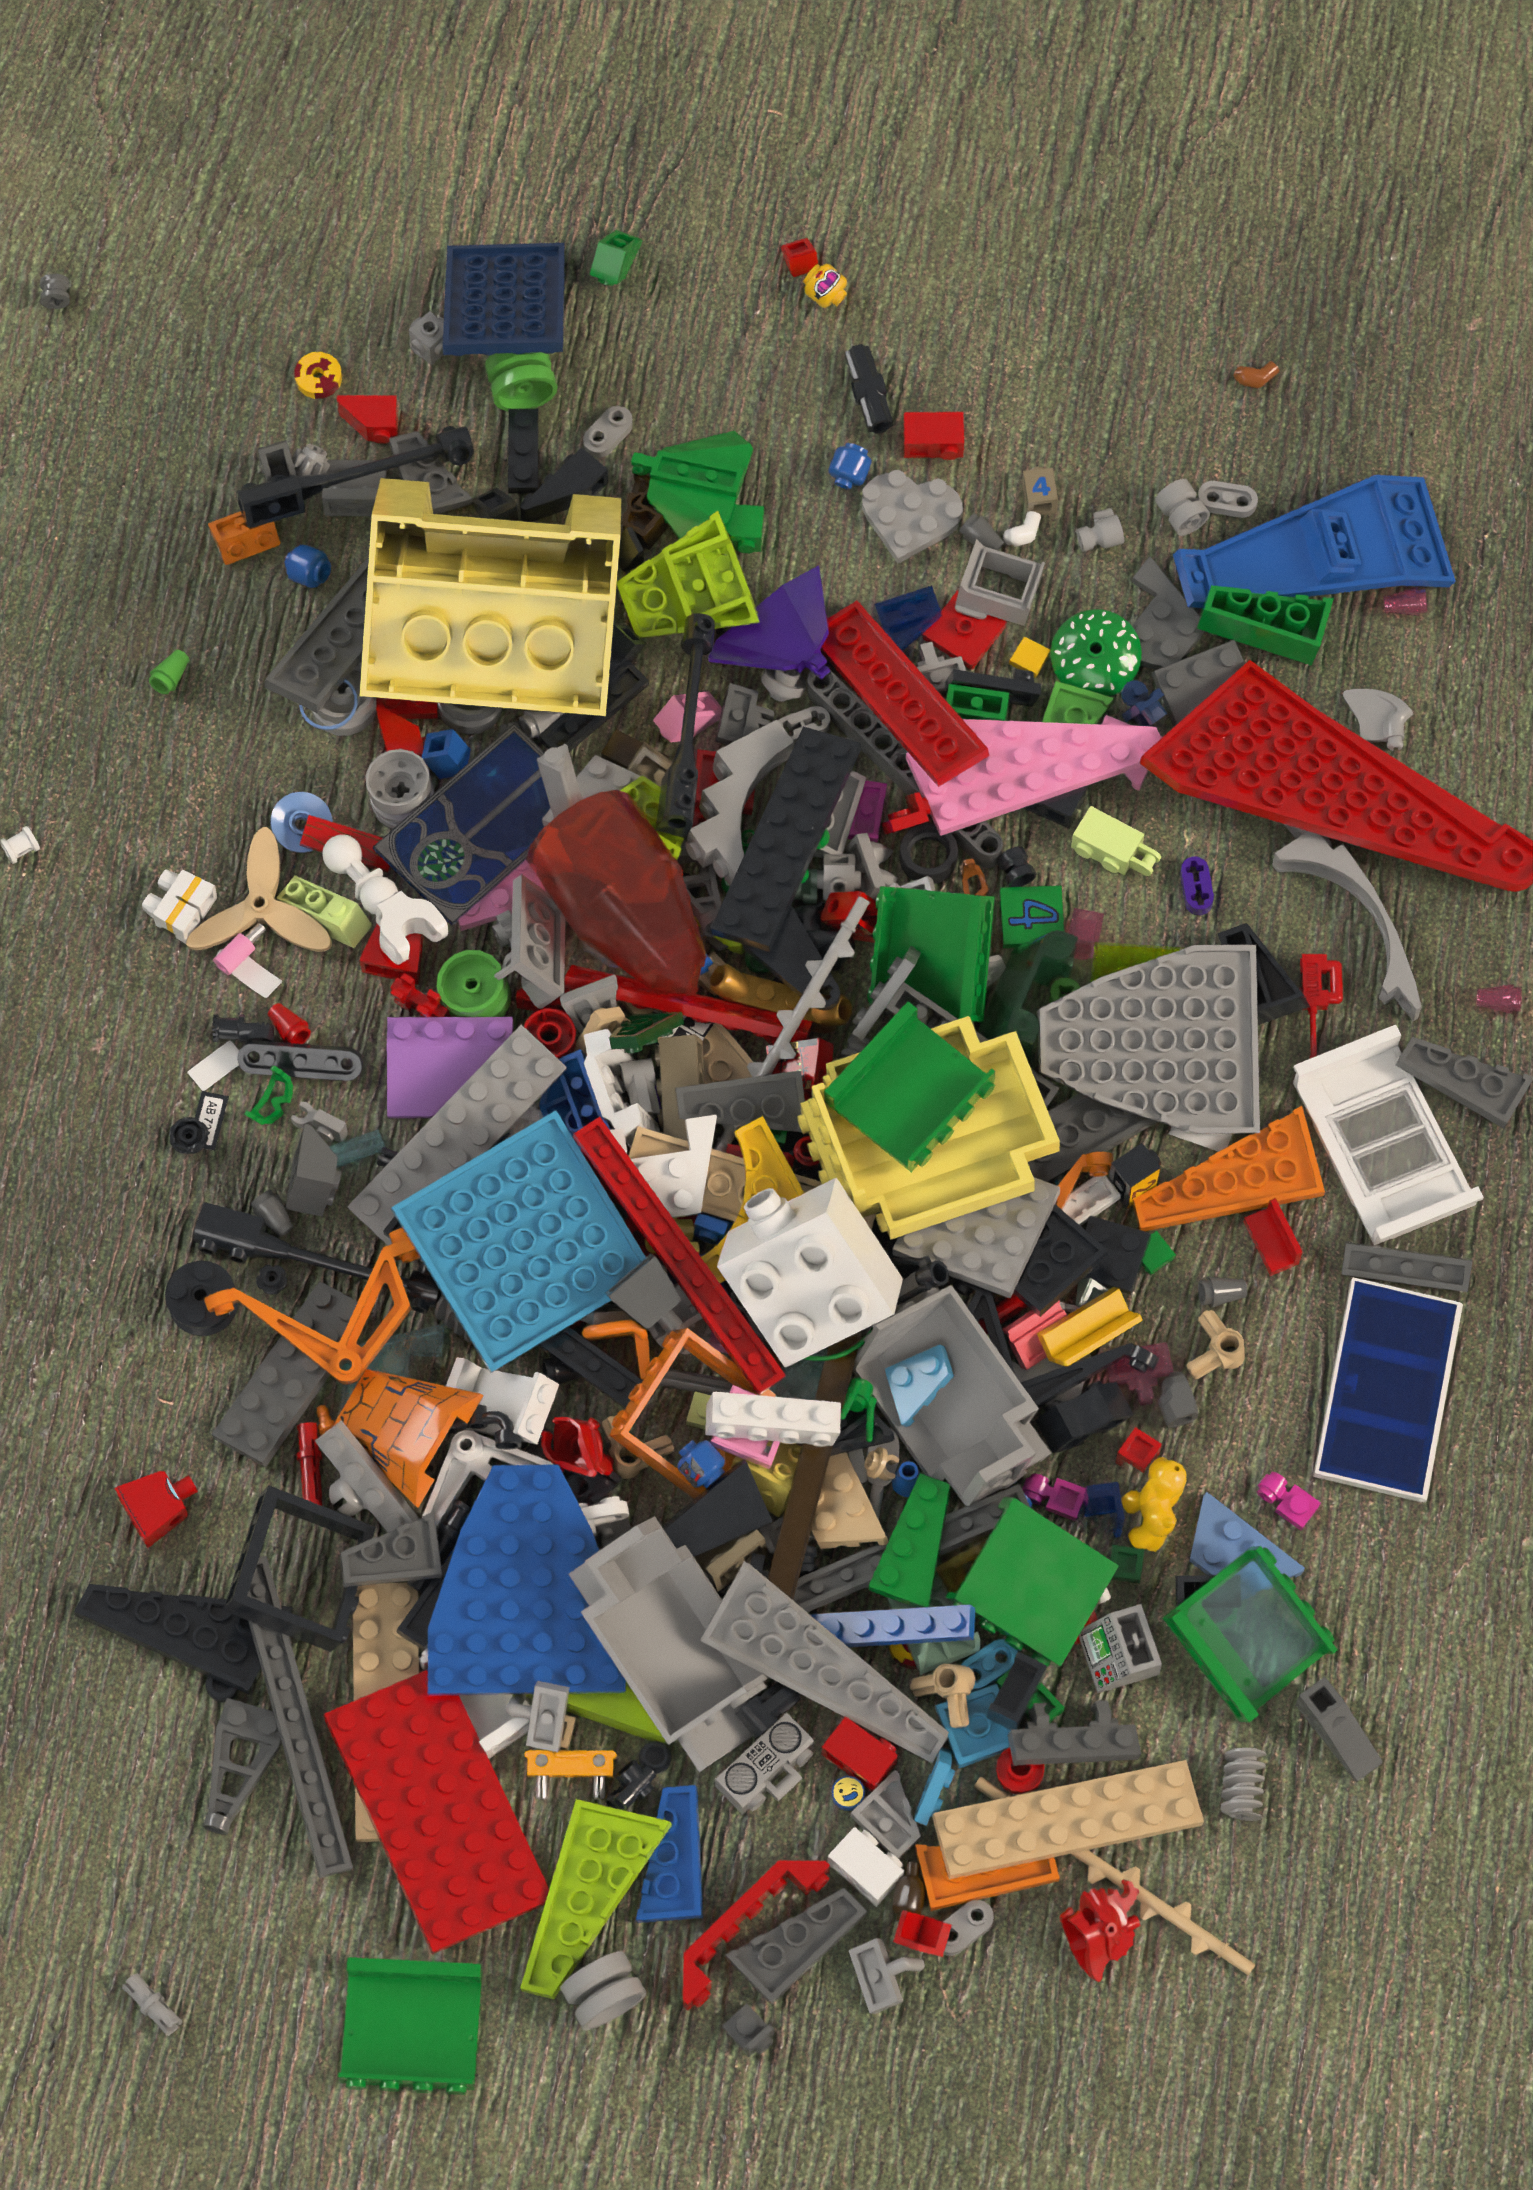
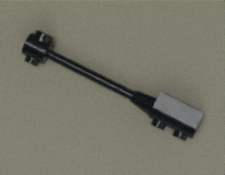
M447 426L441 433L436 434V444L327 475H290L285 477L278 474L266 483L258 485L247 483L241 490L236 491L241 514L249 529L305 513L304 501L322 492L323 488H329L332 485L441 455L444 463L451 461L454 465H464L474 455L469 431L466 426L459 428Z
M701 613L691 614L685 619L681 648L686 654L690 655L681 740L673 762L661 780L656 831L682 838L687 836L693 826L698 782V770L696 769L694 747L692 744L702 656L712 651L715 632V620L709 615ZM679 818L682 821L681 823H673L670 819Z
M207 1202L203 1203L194 1231L193 1241L199 1244L198 1250L200 1252L216 1255L217 1249L229 1252L228 1258L241 1264H245L248 1257L253 1259L271 1258L285 1260L289 1258L365 1280L369 1279L373 1268L293 1247L291 1244L266 1233L267 1227L264 1218ZM420 1264L418 1271L413 1270L410 1278L400 1276L413 1311L426 1314L429 1307L436 1309L442 1292L425 1264Z

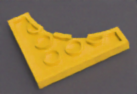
M763 1116L734 1131L744 1160L745 1189L742 1205L730 1230L748 1222L749 1217L744 1209V1205L750 1198L765 1189H774L780 1198L784 1197L787 1201L804 1194L801 1185ZM727 1234L712 1250L701 1257L720 1284L726 1281L717 1265Z

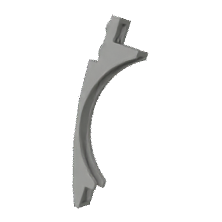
M1284 824L1295 837V840L1275 852L1272 866L1277 872L1306 873L1330 880L1353 894L1368 909L1380 929L1386 950V975L1379 999L1384 1005L1395 999L1412 1021L1418 1019L1421 1003L1413 974L1398 933L1372 884L1343 844L1332 850L1333 847L1328 837Z

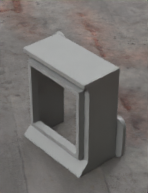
M976 539L960 584L955 610L958 613L978 619H985L987 615L1025 626L1041 580L1045 562L1040 564L983 546ZM981 567L1027 582L1021 600L975 586Z

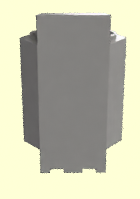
M916 1271L902 1281L899 1297L919 1286L915 1279ZM952 1285L941 1291L939 1288H932L929 1291L922 1292L908 1301L897 1305L894 1315L872 1325V1332L864 1338V1345L857 1351L853 1372L857 1378L865 1379L873 1385L872 1397L877 1399L876 1405L924 1474L950 1484L966 1507L995 1495L996 1492L1003 1488H1009L1027 1473L1026 1468L1044 1460L1051 1454L1030 1424L1031 1419L1039 1408ZM872 1326L862 1330L863 1337L870 1331ZM939 1344L945 1346L954 1377L945 1387L938 1390L936 1397L928 1406L924 1405L912 1418L914 1422L911 1426L905 1427L901 1425L885 1368Z
M655 1516L636 1525L569 1573V1576L589 1605L581 1611L582 1615L668 1745L678 1739L700 1772L753 1736L735 1713L749 1702L751 1697L767 1687L763 1681L769 1677L700 1641L722 1599L687 1546L683 1545L676 1549Z

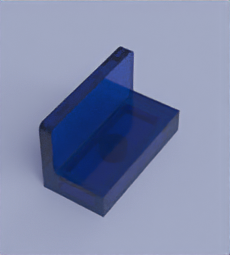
M1111 1482L1086 1486L1082 1504L1084 1517L1110 1514L1114 1537H1121L1125 1517L1119 1483Z

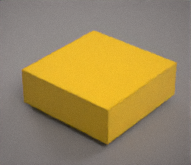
M1024 637L1012 655L1009 665L1017 669L1033 671L1034 678H1036L1050 656L1051 650Z

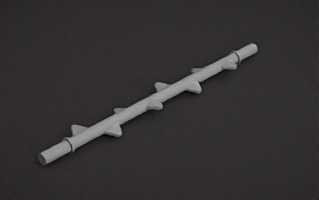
M858 897L844 923L841 922L840 925L842 927L823 960L807 961L805 966L812 979L794 1010L778 1011L776 1016L781 1022L783 1029L765 1061L748 1064L747 1068L752 1077L770 1075L779 1060L795 1058L796 1053L789 1042L809 1008L825 1007L826 1002L819 990L838 958L853 957L855 954L848 940L851 934L855 933V927L870 903L866 899ZM722 1124L725 1130L721 1137L717 1138L718 1142L714 1149L726 1153L727 1144H731L735 1138L734 1131L741 1128V1126Z

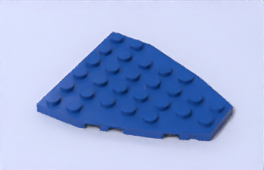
M493 1465L460 1531L428 1626V1695L534 1694L537 1681L570 1687L569 1694L626 1693L625 1678L582 1615L581 1611L589 1605L569 1576L570 1572L585 1563V1560L597 1553L599 1549L592 1529L559 1465Z

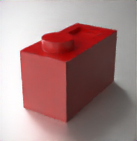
M904 412V458H942L944 460L963 458L964 412Z
M846 1716L823 1744L821 1751L822 1756L849 1776L859 1779L863 1786L871 1792L885 1780L898 1761V1755L895 1753L896 1748L890 1742L883 1738H880L878 1741Z

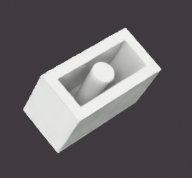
M854 1827L828 1855L827 1863L877 1907L895 1888L898 1880L903 1876L904 1870L901 1869L903 1864L891 1852L883 1853L876 1846L878 1841L866 1830L860 1832Z

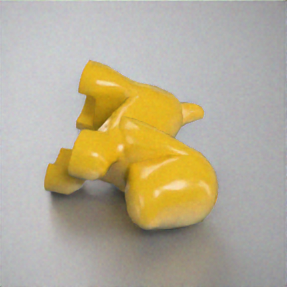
M1159 1457L1150 1465L1148 1481L1141 1492L1131 1490L1122 1497L1121 1503L1126 1512L1135 1514L1141 1510L1144 1519L1141 1526L1134 1527L1128 1533L1130 1543L1135 1548L1156 1552L1165 1543L1167 1535L1175 1528L1176 1517L1172 1507L1180 1498L1186 1484V1470L1180 1463Z

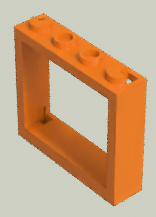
M684 1328L671 1331L665 1337L662 1343L664 1349L646 1367L645 1372L647 1375L643 1382L637 1384L630 1392L628 1398L631 1401L625 1410H621L613 1419L612 1426L614 1427L609 1436L695 1499L706 1488L704 1486L693 1487L678 1468L630 1434V1429L682 1347L734 1386L756 1395L757 1393L734 1362L690 1329ZM768 1389L759 1396L775 1397L776 1394ZM717 1448L716 1450L725 1459L722 1469L726 1473L731 1468L736 1456Z

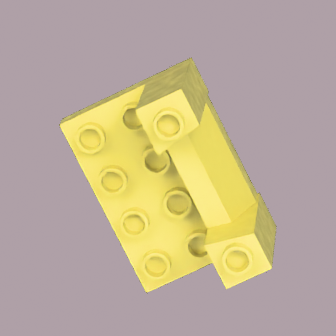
M381 478L371 518L360 696L606 716L621 534V498L573 494L565 525L433 514L429 482Z

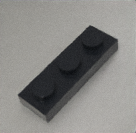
M538 408L509 409L508 493H535L538 490Z

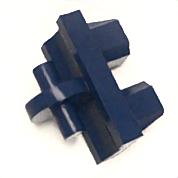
M1138 680L1126 683L1122 688L1121 697L1123 702L1131 708L1124 712L1122 717L1126 722L1133 718L1138 726L1150 727L1167 714L1158 701L1164 694L1158 688L1148 695L1147 687Z

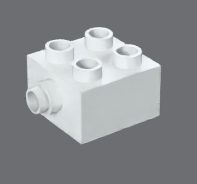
M837 1178L790 1201H787L784 1197L780 1198L772 1188L765 1189L750 1198L744 1205V1209L749 1217L748 1222L728 1231L717 1267L784 1367L790 1366L895 1313L903 1278Z

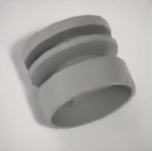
M389 750L377 756L369 765L365 776L366 788L373 812L381 823L392 829L435 793L429 769L423 758L408 750ZM436 801L417 818L426 821L432 815ZM410 823L403 830L413 829L420 824Z

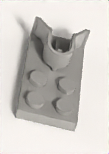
M521 874L513 880L511 952L505 955L502 970L496 973L494 977L500 980L515 970L522 975L521 984L524 991H526L534 1005L542 1009L564 994L566 906Z

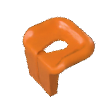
M632 1319L590 1325L583 1329L582 1337L588 1341L633 1336L639 1378L644 1380L647 1375L645 1372L646 1367L650 1363L649 1341L644 1327Z

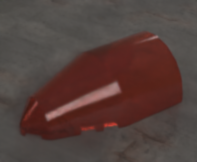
M620 790L599 792L580 800L556 816L541 830L530 845L526 860L530 869L577 937L656 994L667 995L669 993L687 996L696 994L699 989L697 984L701 968L705 964L706 953L697 921L694 919L690 905V896L683 880L682 867L632 796Z

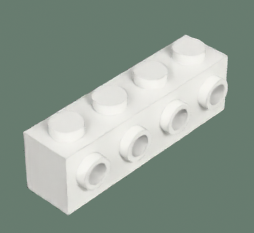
M713 1392L706 1404L705 1435L717 1436L719 1438H746L752 1441H780L785 1444L805 1443L820 1447L833 1446L840 1434L841 1403Z

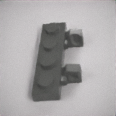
M1108 1700L1095 1701L1090 1711L1094 1713L1095 1720L1090 1721L1088 1726L1056 1728V1723H1049V1715L1045 1713L1044 1709L1046 1703H1034L1031 1710L1028 1711L1030 1722H1026V1729L1011 1730L1008 1734L1013 1765L1138 1760L1141 1756L1135 1724L1118 1725L1117 1718H1111Z

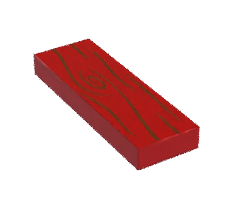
M308 816L300 846L323 853V848L330 838L341 834L349 835L361 846V862L365 866L374 869L380 868L383 872L388 873L391 863L373 847L383 837L315 816Z

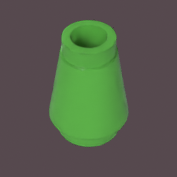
M176 649L151 670L149 683L157 692L168 694L176 689L189 662L187 654Z

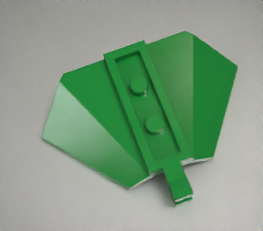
M730 431L663 448L662 451L658 450L656 457L634 452L631 460V465H633L632 473L638 475L650 473L647 500L663 516L664 521L675 535L681 539L688 531L695 526L701 525L710 518L709 516L719 511L725 527L729 524L754 450L751 444L737 432Z

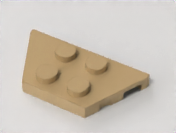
M847 1452L830 1456L811 1529L821 1549L836 1548L841 1545L860 1547L861 1542L876 1541L879 1545H887L889 1542Z

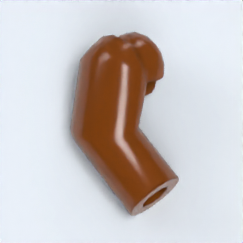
M1269 361L1261 369L1239 366L1234 372V378L1243 386L1261 388L1279 373V368L1272 361Z

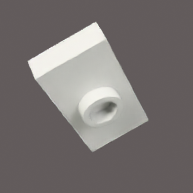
M1107 1176L1093 1177L1072 1191L1063 1211L1081 1226L1089 1221L1090 1216L1095 1217L1120 1200L1121 1195Z

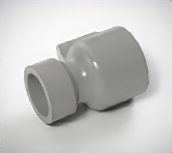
M1112 508L1093 513L1094 527L1084 526L1076 529L1078 543L1082 552L1092 550L1095 545L1109 548L1124 543V534L1120 520L1116 514L1114 515Z

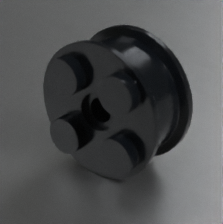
M210 1261L187 1263L177 1269L167 1283L165 1300L168 1310L175 1324L188 1334L210 1336L219 1333L233 1321L238 1310V1303L233 1305V1311L216 1316L215 1311L208 1312L204 1300L198 1301L200 1298H206L216 1292L235 1288L229 1273L216 1263Z

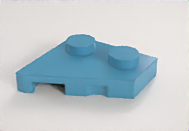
M939 1344L885 1368L901 1425L905 1427L911 1426L914 1422L912 1418L924 1405L928 1406L936 1397L938 1390L945 1387L954 1377L945 1346Z

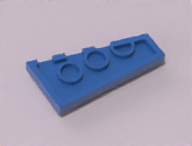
M696 1785L666 1787L662 1789L657 1818L670 1821L672 1826L648 1860L646 1879L643 1881L640 1908L636 1915L637 1923L703 1918L698 1789Z

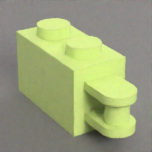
M1092 806L1086 812L1072 837L1071 848L1078 855L1086 859L1092 858L1100 862L1106 870L1113 873L1119 872L1124 876L1129 868L1145 876H1151L1154 863H1158L1161 859V855L1157 851L1143 844L1144 833ZM1140 855L1144 858L1141 861L1137 859L1136 856Z

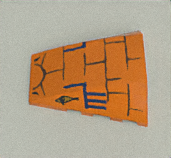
M366 1369L334 1425L342 1420L386 1477L419 1508L434 1482L433 1478L424 1473L455 1419L458 1418L468 1423L483 1395Z

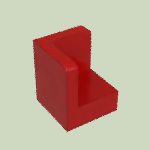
M1135 1427L1118 1451L1115 1463L1121 1466L1125 1461L1142 1473H1145L1153 1459L1156 1460L1160 1455L1162 1444Z
M903 1910L893 1942L917 1951L943 1957L952 1925L929 1916Z

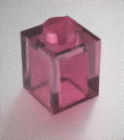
M1078 908L1073 909L1066 954H1071L1072 957L1080 960L1096 959L1104 913Z

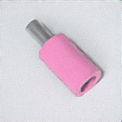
M257 923L245 936L239 933L224 949L218 951L213 959L216 966L225 974L230 975L255 950L252 943L266 930L264 926Z

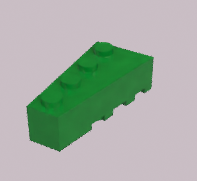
M1211 585L1203 604L1197 629L1312 666L1321 646L1334 598L1323 597L1322 600L1308 599V595L1296 594L1295 597L1278 596V592L1266 591L1265 594L1251 593L1250 589Z

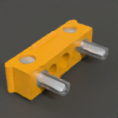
M528 1750L524 1753L527 1759V1776L536 1777L537 1799H541V1777H543L542 1799L547 1798V1777H594L593 1798L598 1800V1777H600V1800L605 1798V1777H614V1760L617 1759L616 1752L559 1750L554 1752L549 1750Z

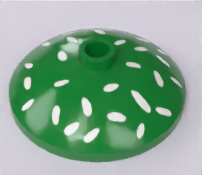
M1092 609L1073 615L1060 626L1051 646L1052 668L1061 683L1109 697L1120 693L1126 683L1134 680L1141 664V644L1136 631L1123 617L1107 610ZM1093 645H1099L1102 650L1098 654H1093L1090 648Z

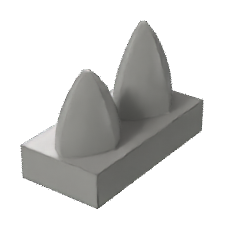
M867 833L856 834L845 848L846 854H855V871H861L859 891L876 900L880 886L888 887L897 881L896 876L880 869L878 865L886 861L893 853V850L883 844L870 841Z

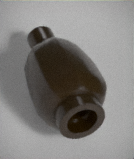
M907 1862L906 1873L896 1884L892 1908L897 1915L896 1922L898 1923L903 1910L922 1915L925 1887L922 1880L918 1877L919 1863Z

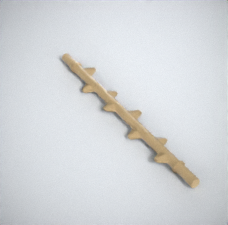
M982 1776L974 1786V1788L992 1800L1012 1797V1794H1006ZM1089 1850L1071 1853L1089 1866L1088 1882L1091 1884L1107 1878L1124 1890L1121 1881L1123 1879L1131 1881L1134 1887L1139 1889L1137 1900L1141 1902L1140 1918L1147 1920L1157 1914L1164 1917L1192 1937L1191 1953L1194 1955L1210 1949L1218 1955L1219 1959L1222 1957L1248 1976L1254 1969L1256 1964L1229 1947V1943H1223L1190 1920V1903L1185 1902L1172 1908L1140 1886V1869L1135 1866L1121 1873Z

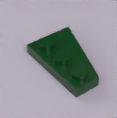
M682 1012L629 1014L626 1018L630 1022L628 1020L623 1021L621 1028H617L609 1037L611 1050L624 1049V1053L642 1051L643 1045L658 1042V1037L673 1034V1029L684 1024Z

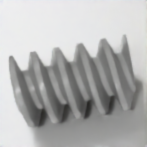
M1236 1748L1225 1753V1760L1229 1763L1224 1765V1772L1228 1776L1223 1778L1222 1783L1226 1787L1221 1795L1225 1802L1220 1807L1224 1814L1246 1821L1261 1820L1262 1815L1253 1812V1809L1263 1806V1802L1254 1799V1796L1264 1793L1262 1788L1255 1786V1783L1265 1780L1264 1776L1256 1773V1770L1266 1768L1265 1763L1257 1761V1757L1267 1755L1264 1751L1255 1748Z

